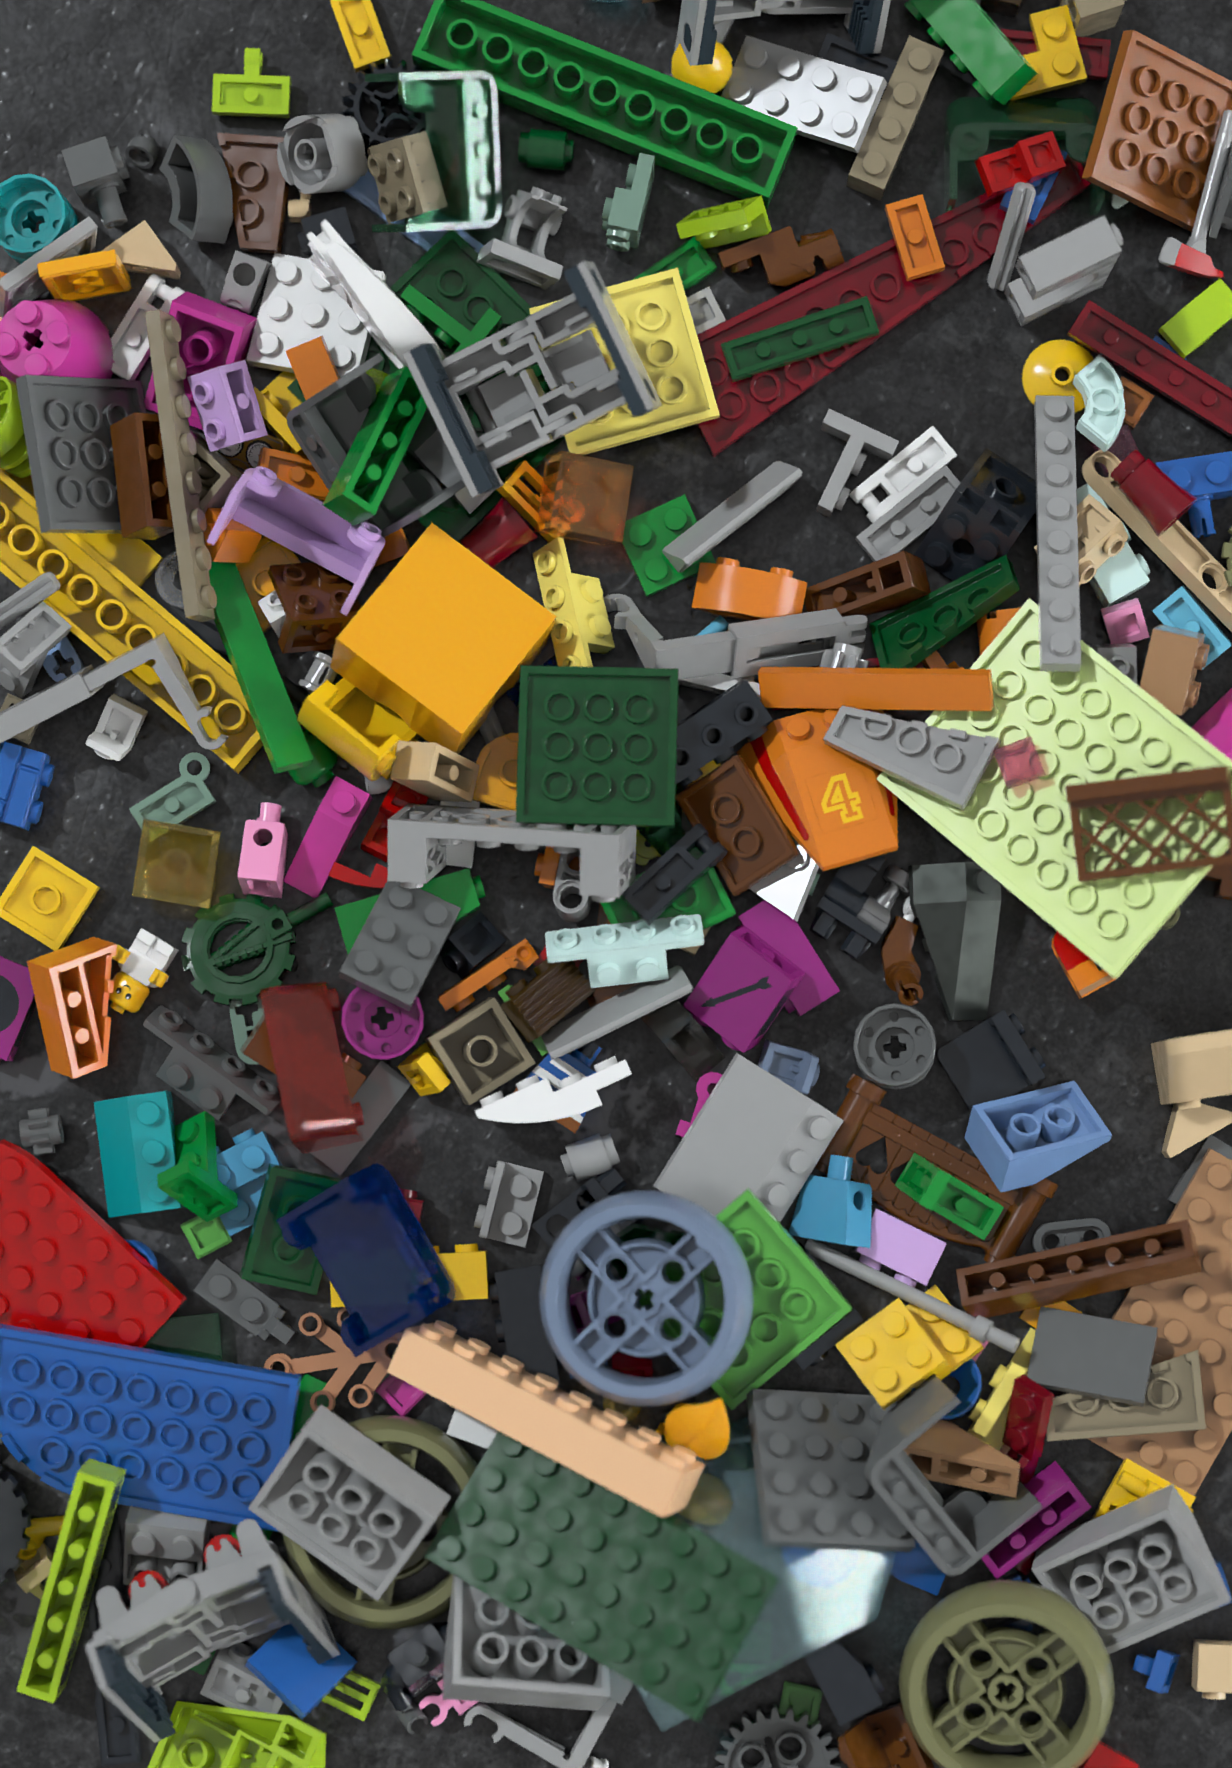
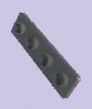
M160 1005L144 1021L143 1026L173 1047L156 1076L201 1109L208 1112L216 1120L219 1121L237 1095L265 1115H269L285 1097L284 1093L278 1090L270 1080L262 1078L245 1066L241 1059L230 1055L216 1045L208 1035L197 1031L183 1021L181 1016L175 1011Z

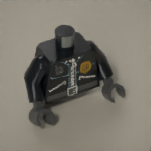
M432 1622L387 1655L390 1666L381 1677V1686L394 1708L398 1711V1719L410 1734H414L411 1724L415 1720L422 1719L425 1725L428 1724V1718L418 1704L412 1702V1699L443 1678L448 1622Z

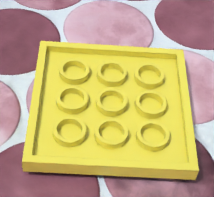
M678 268L606 287L663 406L643 416L633 417L627 404L565 435L571 459L719 418L720 414ZM555 302L529 308V313L532 315ZM590 328L596 342L599 343V348L604 358L607 359L606 362L610 371L615 369L616 367L597 328ZM589 329L582 330L581 332H579V333H577V334H575V335H573V336H571V337H569V338H567V339H565V340H563V341H561V342H564V341H566V340H568V339H570V338H572V337H575V336H577V335H579V334H581V333H583V332H585V331H587V330H589Z

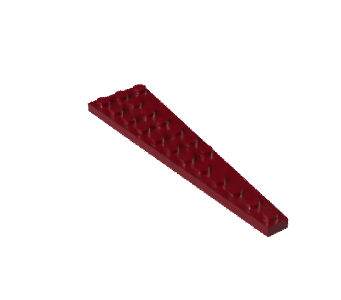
M1074 150L1067 152L1068 154L1065 159L1066 167L1059 171L1034 224L1032 225L1027 222L1024 234L1090 187L1091 182L1082 178L1084 168ZM984 193L931 220L945 265L944 271L907 281L893 238L698 334L697 337L720 414L719 418L697 424L712 456L714 457L993 257L1007 213L999 209L1005 193L989 198L987 193ZM865 296L868 297L879 329V335L732 382L720 347L721 343Z

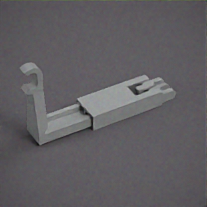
M610 594L604 597L607 612L621 611L615 615L614 628L626 629L644 667L679 669V680L727 672L733 678L758 675L761 667L818 666L821 663L824 650L833 651L835 643L856 646L863 650L862 654L864 653L865 645L863 642L866 638V631L864 629L867 627L868 618L864 615L842 617L836 608L728 624V631L663 641L661 634L640 613L630 597L623 594ZM805 640H810V641H811V642H808V643H801V644H799V642H802V641H805Z
M164 633L95 669L91 664L0 712V743L91 697L104 687V683L154 659L156 664L152 666L185 718L198 744L208 750L217 749L227 741L229 736L221 734L218 739H211L207 735L201 724V718L209 716L212 707L205 706L201 708Z
M610 1669V1697L599 1711L591 1712L569 1754H565V1747L484 1704L474 1705L467 1711L464 1727L472 1725V1719L475 1715L482 1714L495 1721L498 1725L497 1731L492 1735L494 1743L498 1742L504 1735L558 1768H583L616 1704H623L634 1683Z

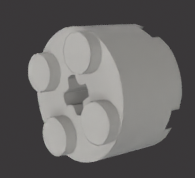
M335 113L301 115L294 117L285 125L283 131H286L282 143H278L277 148L278 165L285 181L289 185H295L300 189L299 192L313 194L344 191L351 188L360 177L367 173L368 160L365 156L364 141L359 131L358 123L353 117Z

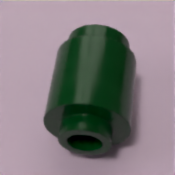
M530 129V132L520 133L518 163H527L529 168L564 170L566 163H573L574 140H568L567 132Z

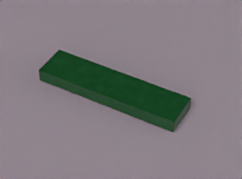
M865 296L721 343L720 347L732 382H736L879 335V329L868 297Z

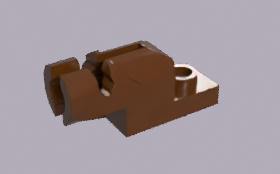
M791 226L720 252L717 255L722 271L731 268L733 274L753 267L752 259L758 257L769 286L786 287L814 276L816 270L813 265L814 258H817L822 263L825 270L844 263L840 246L832 228L823 232L800 235L801 240L796 241Z

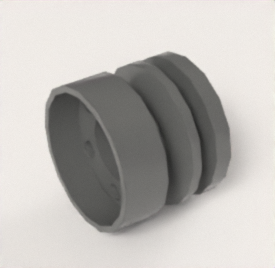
M893 1003L877 1007L864 1016L856 1029L853 1047L858 1067L869 1081L881 1088L900 1090L912 1087L926 1077L934 1063L936 1040L933 1028L923 1014L910 1006ZM894 1038L899 1039L901 1046H906V1051H901L897 1059H893L890 1052L884 1051V1046H890L891 1039Z

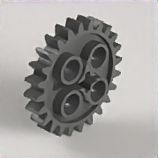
M776 1703L772 1705L770 1715H765L763 1709L758 1706L756 1709V1719L754 1720L746 1713H743L742 1722L744 1726L742 1728L733 1723L729 1725L733 1738L721 1736L720 1744L727 1751L715 1752V1760L724 1764L715 1768H772L771 1755L764 1740L766 1736H770L781 1768H842L840 1762L831 1761V1759L839 1755L838 1746L827 1747L832 1740V1733L826 1732L819 1735L822 1721L819 1719L809 1725L807 1723L808 1711L806 1710L798 1718L794 1717L793 1705L788 1706L785 1715L779 1714ZM786 1737H795L801 1742V1747L797 1751L789 1753L781 1749L779 1744ZM754 1748L761 1751L764 1758L757 1764H749L744 1761L742 1754L746 1750Z

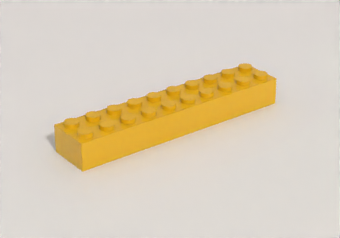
M0 470V572L20 589L43 573L49 571L54 573L60 582V589L43 601L72 626L70 631L106 662L164 633L201 708L205 706L212 707L211 714L201 718V724L207 735L211 739H218L221 734L229 736L223 745L211 751L239 774L263 746V743L232 665L76 533H41L35 498ZM154 659L122 674V676L193 735L185 718L152 666L156 664Z

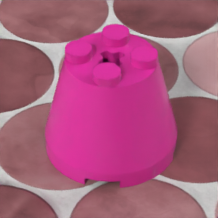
M66 299L23 300L9 310L0 321L1 374L15 383L16 378L24 375L111 379L113 374L111 371L112 365L115 361L113 360L110 332L95 313L77 302ZM38 340L43 343L40 349L35 347Z

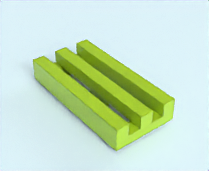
M352 1670L345 1678L370 1689L369 1694L343 1682H340L334 1689L363 1702L362 1708L360 1709L331 1694H328L322 1701L364 1721L381 1687V1683Z

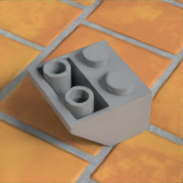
M130 1506L125 1522L123 1584L130 1585L136 1575L147 1570L160 1573L169 1584L179 1579H188L187 1577L194 1573L197 1574L205 1571L206 1563L204 1562L203 1554L206 1545L209 1543L211 1520Z

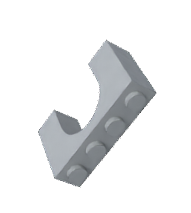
M1102 216L1018 258L1015 267L1020 278L1008 283L1004 293L1021 326L1104 285L1122 252L1120 246L1123 245V239L1114 223L1109 225L1105 216Z

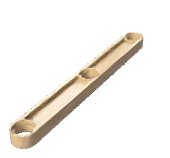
M1098 450L1092 454L1082 465V475L1087 484L1232 632V586H1228L1223 573L1227 570L1178 520L1161 536L1157 537L1147 520L1118 489L1120 485L1110 476L1111 472L1121 461L1109 451L1103 452ZM1094 462L1102 463L1107 468L1108 478L1102 477L1097 473ZM1202 573H1207L1214 578L1216 589L1209 588L1204 583Z

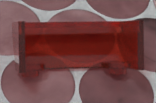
M324 981L277 985L260 989L281 1100L292 1144L302 1154L364 1141L363 1134L358 1126L365 1125L360 1102L353 1103L349 1095L334 1023V1012L341 1010L337 988H331L328 982Z

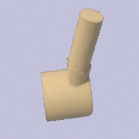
M301 192V200H288L290 222H301V219L311 216V194Z

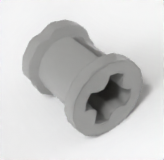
M319 651L314 652L313 657L315 660L305 679H300L297 684L310 693H313L326 680L333 683L338 674L330 668L332 657Z

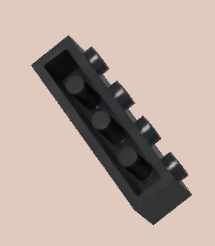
M747 680L739 681L677 723L676 784L681 782L683 786H687L703 775L701 767L714 760L716 765L723 762L736 752L732 746L744 738L750 743L768 731L765 724L771 721L772 717Z

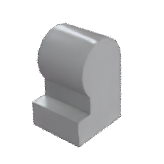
M235 250L225 279L226 282L222 290L220 303L251 314L258 302L266 278H268L272 263Z

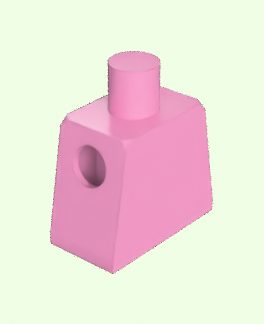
M259 803L257 820H246L238 869V880L243 895L255 894L261 897L282 899L288 833L285 824L280 823L282 807L278 804ZM269 842L266 846H260L263 843Z

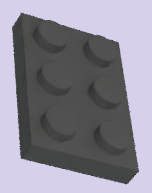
M387 880L341 967L338 977L409 1011L457 920L461 908L420 888H403L400 886V882Z

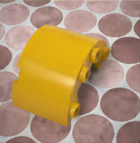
M342 678L335 685L326 680L306 698L297 718V721L305 729L372 782L380 777L386 780L391 777L392 763L397 757L395 754L399 741L418 742L417 740L420 738V735L409 728L407 723L397 713L387 706L372 700L345 678Z

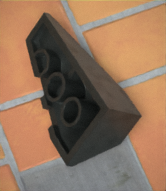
M976 862L908 866L910 906L914 917L919 919L925 937L922 939L925 951L930 952L936 970L934 978L948 1020H987L1001 906L1000 882Z

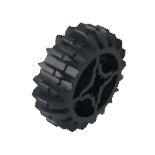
M387 58L384 61L385 69L379 70L377 64L372 62L370 64L371 75L368 76L362 70L357 72V77L361 84L355 82L348 83L347 88L353 95L342 97V103L348 109L342 111L341 114L351 116L357 121L364 144H366L365 155L367 157L368 147L400 138H388L393 130L400 128L409 131L404 136L427 131L429 139L437 140L438 132L433 127L443 126V117L437 113L445 110L444 102L436 100L441 95L439 87H430L433 82V77L430 74L419 78L421 75V67L419 65L413 66L407 72L406 60H400L397 69L393 68L391 59ZM397 84L396 88L390 93L377 91L382 86ZM412 90L420 96L424 103V112L421 120L416 118L414 112L407 107ZM365 102L371 105L372 110L378 114L375 122L376 128L373 132L368 129L362 120V109ZM396 105L399 106L400 114L393 112L390 117L387 116L386 108L393 110Z

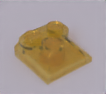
M143 819L132 896L209 909L216 887L215 876L221 831Z

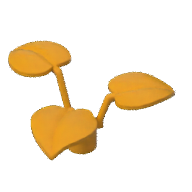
M721 1398L702 1404L679 1403L667 1415L665 1423H659L655 1432L664 1435L666 1443L673 1448L675 1445H680L696 1453L699 1458L712 1459L722 1455L727 1448L729 1442V1421ZM701 1474L687 1507L677 1513L699 1524H722L726 1522L732 1508L731 1493L721 1480L710 1475Z

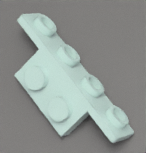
M695 914L655 919L649 926L643 920L549 931L545 933L549 963L587 959L591 988L667 980L669 977L666 950L701 946L704 944L701 915Z

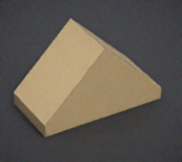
M145 220L100 251L115 249L125 269L129 272L147 275L157 274L160 277L180 279L181 272L176 262Z
M1174 1103L1161 1151L1165 1158H1172L1231 1124L1232 1112L1201 1104V1107L1178 1110L1177 1103Z

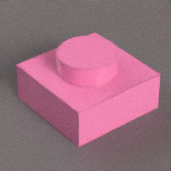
M1138 597L1100 609L1111 644L1133 643L1150 637Z

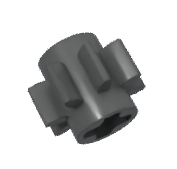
M46 1107L28 1110L29 1119L19 1121L23 1148H33L34 1156L55 1153L54 1144L64 1142L63 1125L60 1115H50L49 1108Z

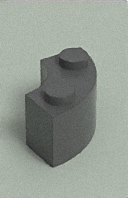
M173 135L160 166V171L168 179L172 191V211L169 222L194 241L225 244L234 216L232 212V187L224 161L214 146L206 139Z
M427 407L407 451L425 471L432 473L438 479L443 489H446L460 480L464 482ZM465 486L451 497L471 514L493 491L483 496L472 498Z

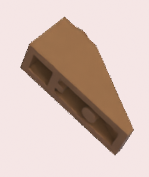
M938 1420L904 1449L927 1480L1015 1498L1017 1496L1020 1463L950 1421Z

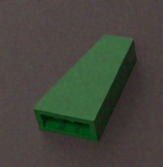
M469 868L433 878L420 888L461 908L454 925L481 908L479 899L486 897L480 875L472 877ZM379 895L335 907L348 954Z

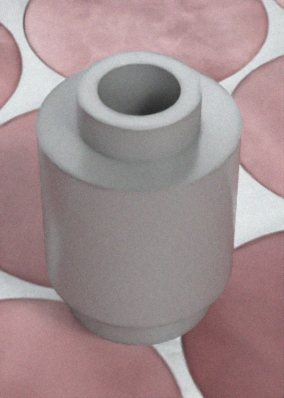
M600 1133L568 1144L565 1146L567 1153L560 1156L567 1177L575 1175L578 1182L611 1170L613 1165L621 1163L610 1134L600 1136Z

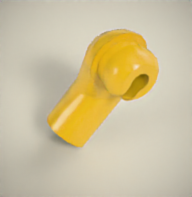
M65 1515L31 1519V1527L25 1528V1534L30 1537L27 1550L20 1548L17 1556L22 1560H30L37 1554L36 1549L42 1545L46 1537L60 1535Z

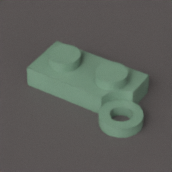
M195 752L186 754L179 764L181 774L179 778L129 808L149 842L155 841L216 802L204 782L208 778L211 768L209 760L204 755ZM192 761H199L202 765V770L198 775H191L188 772V765Z

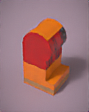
M1057 931L1054 934L1051 942L1053 953L1079 1000L1116 980L1104 969L1099 971L1095 962L1060 932Z

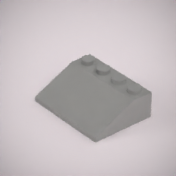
M736 1053L653 1186L662 1192L675 1194L691 1200L714 1216L749 1187L780 1223L844 1120Z
M320 1405L305 1424L248 1509L378 1601L433 1525L451 1496L323 1405Z
M1173 1484L1052 1537L1036 1549L1031 1569L1044 1588L1070 1601L1090 1620L1099 1633L1108 1655L1225 1605L1231 1600L1194 1515Z
M453 1575L444 1653L443 1699L599 1711L610 1697V1669Z

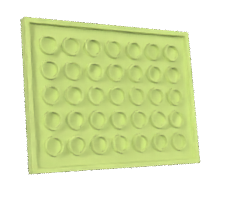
M1029 598L970 668L991 669L994 700L992 711L934 710L924 722L932 727L947 730L953 728L967 731V734L980 737L987 735L1000 738L1001 743L965 809L961 810L884 772L879 775L877 780L1113 978L1117 979L1212 866L1079 881L1070 805L1067 802L1065 786L1224 765L1231 767L1232 776V761L1082 640L1080 672L1040 671L1038 605ZM1223 791L1206 793L1196 807L1215 820L1224 809ZM1198 794L1183 797L1192 803ZM1170 797L1164 800L1156 812L1175 825L1188 806L1176 797ZM1158 799L1143 802L1152 808ZM1136 802L1126 803L1116 817L1135 830L1148 812ZM1118 804L1103 807L1112 813ZM1096 807L1080 809L1082 826L1095 835L1108 817ZM1192 811L1179 827V830L1197 843L1211 824ZM1152 816L1139 832V835L1157 848L1171 829ZM1225 816V817L1221 820V822L1219 823V825L1222 826L1224 829L1227 830L1226 816ZM1112 821L1099 837V840L1117 853L1131 834ZM1215 828L1201 847L1212 856L1218 857L1222 856L1229 848L1228 837ZM1175 833L1161 852L1172 861L1177 862L1183 861L1193 847ZM1083 834L1085 848V846L1091 839H1089L1086 835ZM1135 838L1121 857L1134 867L1143 866L1153 852ZM1096 843L1085 855L1087 872L1103 871L1113 858ZM1197 851L1191 860L1207 857ZM1157 856L1150 865L1166 862ZM1117 861L1111 869L1126 867Z

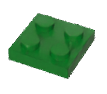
M685 495L615 526L618 537L646 598L698 575L700 562L716 563L710 550L682 573L681 571L678 573L663 554V549L697 523Z

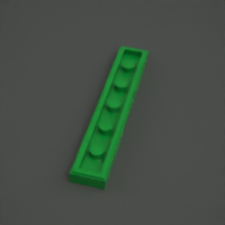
M212 562V567L209 570L210 584L213 586L217 596V605L214 608V622L274 774L310 766L314 760L301 726L297 721V716L236 563Z

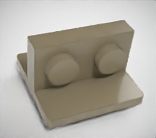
M427 131L403 136L367 148L368 168L375 178L379 192V206L385 214L388 223L448 206Z

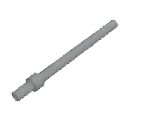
M808 1239L805 1244V1248L812 1256L968 1331L969 1337L982 1343L987 1340L1012 1353L1016 1351L1020 1343L1019 1338L994 1327L993 1321L981 1315L977 1317L971 1316L814 1239Z

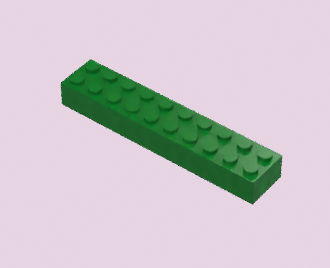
M434 0L412 52L414 66L419 65L421 71L633 156L639 157V153L655 156L654 164L738 198L748 199L762 196L766 209L770 204L797 136L798 127L481 0Z

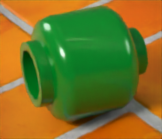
M304 728L302 731L314 760L310 766L287 772L297 785L303 786L312 783L317 788L334 776L331 769L336 765L338 757L332 749Z

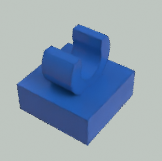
M1158 1650L1155 1659L1143 1654H1137L1132 1670L1149 1675L1146 1685L1147 1689L1158 1693H1168L1180 1655L1168 1650Z

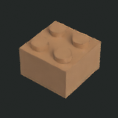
M1159 624L1152 631L1140 688L1170 712L1182 716L1188 708H1193L1197 704L1201 682L1195 681L1197 669L1202 670L1206 666L1210 645L1204 643L1206 634Z

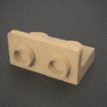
M1090 494L1077 505L1079 586L1089 582L1096 574L1097 569L1109 557L1117 555L1128 540V534L1122 521Z

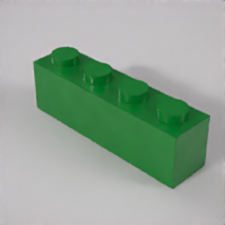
M908 0L904 4L916 19L921 21L925 18L931 25L927 30L929 35L942 48L947 44L954 53L949 58L964 74L970 71L977 80L972 85L987 101L993 97L1004 106L1038 74L975 0Z
M407 366L385 377L376 395V401L371 405L322 504L353 526L375 515L428 407Z

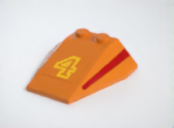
M812 709L773 720L766 726L767 732L754 741L745 744L737 751L738 755H742L786 830L822 871L898 850L897 796L877 780L882 771L824 743L823 738L839 709ZM862 709L866 711L885 714L884 711L879 709Z

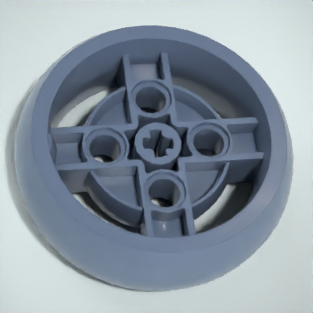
M652 1190L630 1191L609 1196L594 1203L573 1218L563 1229L553 1244L543 1268L539 1293L540 1313L544 1331L552 1350L565 1369L578 1382L596 1394L612 1401L634 1406H661L680 1402L697 1395L716 1382L729 1369L742 1349L749 1332L753 1310V1288L748 1265L741 1248L728 1229L713 1214L693 1201L675 1194ZM650 1218L674 1224L688 1233L673 1246L664 1241L648 1238L623 1242L610 1227L627 1220ZM579 1257L593 1271L587 1292V1304L592 1323L580 1335L571 1315L569 1300L571 1277ZM614 1258H620L628 1265V1274L625 1279H617L612 1275L610 1264ZM669 1261H678L683 1266L684 1278L680 1282L672 1281L666 1275L665 1269ZM713 1261L719 1271L724 1291L723 1317L714 1341L699 1326L705 1308V1290L700 1273ZM640 1288L643 1292L650 1289L654 1293V1296L651 1298L653 1307L649 1304L644 1307L638 1302L642 1297L639 1292ZM611 1315H619L625 1320L626 1332L624 1335L618 1336L610 1331L608 1321ZM672 1317L680 1321L683 1329L680 1338H671L665 1333L664 1322L667 1318ZM617 1351L639 1358H655L669 1354L682 1370L664 1377L644 1378L617 1371L606 1365L605 1362Z

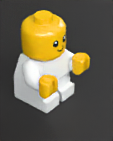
M142 928L129 949L117 945L116 956H112V959L118 962L121 971L116 973L112 979L114 980L113 993H109V1000L112 1001L109 1007L121 1014L125 1010L131 1013L138 1012L149 995L148 987L162 988L168 981L169 976L165 971L179 950Z

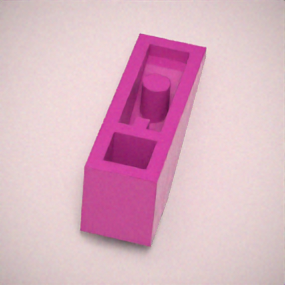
M336 776L318 807L283 881L313 898L320 896L330 878L328 875L334 862H339L371 804L372 796Z

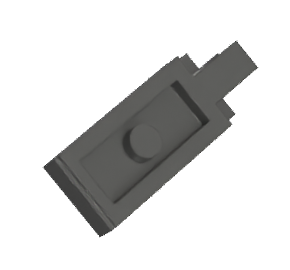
M220 1259L215 1260L193 1290L254 1336H259L264 1341L271 1334L287 1345L297 1332L281 1320L286 1313L285 1310L279 1307L281 1304L250 1281L241 1279L239 1273Z

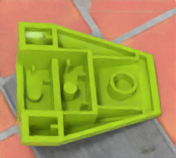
M177 1701L171 1713V1718H169L173 1723L172 1727L176 1733L159 1741L147 1767L325 1768L326 1733L294 1716Z

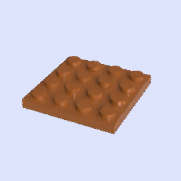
M1135 30L1123 31L1082 178L1192 232L1224 110H1232V81Z

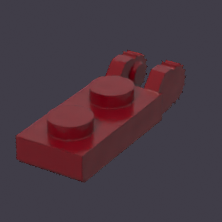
M1024 1374L1014 1379L1002 1439L1004 1444L999 1451L1015 1461L1018 1458V1454L1022 1455L1018 1462L1020 1463L1019 1481L1022 1484H1027L1033 1478L1038 1459L1042 1456L1054 1394Z

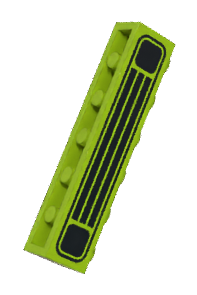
M89 1458L77 1471L17 1692L54 1703L66 1688L125 1478V1469Z

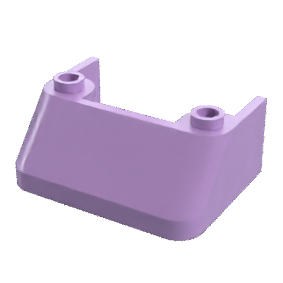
M263 466L245 470L231 490L206 541L214 545L231 519H234L354 583V586L340 613L346 616L366 584L386 543L381 535V530L377 526L369 522H361L353 526L322 505L323 502L278 479L272 470Z

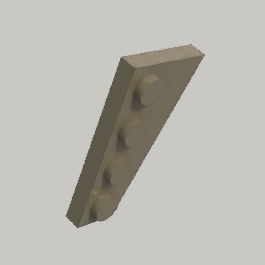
M1198 1350L1151 1365L1144 1407L1073 1393L1054 1398L1046 1433L1047 1442L1205 1430L1206 1424Z

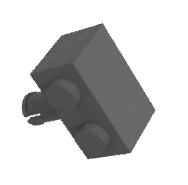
M106 136L61 150L72 185L83 205L97 202L104 221L103 225L107 229L125 224L128 219L124 213L119 194L127 192L124 179L130 178V174L118 145L111 147Z

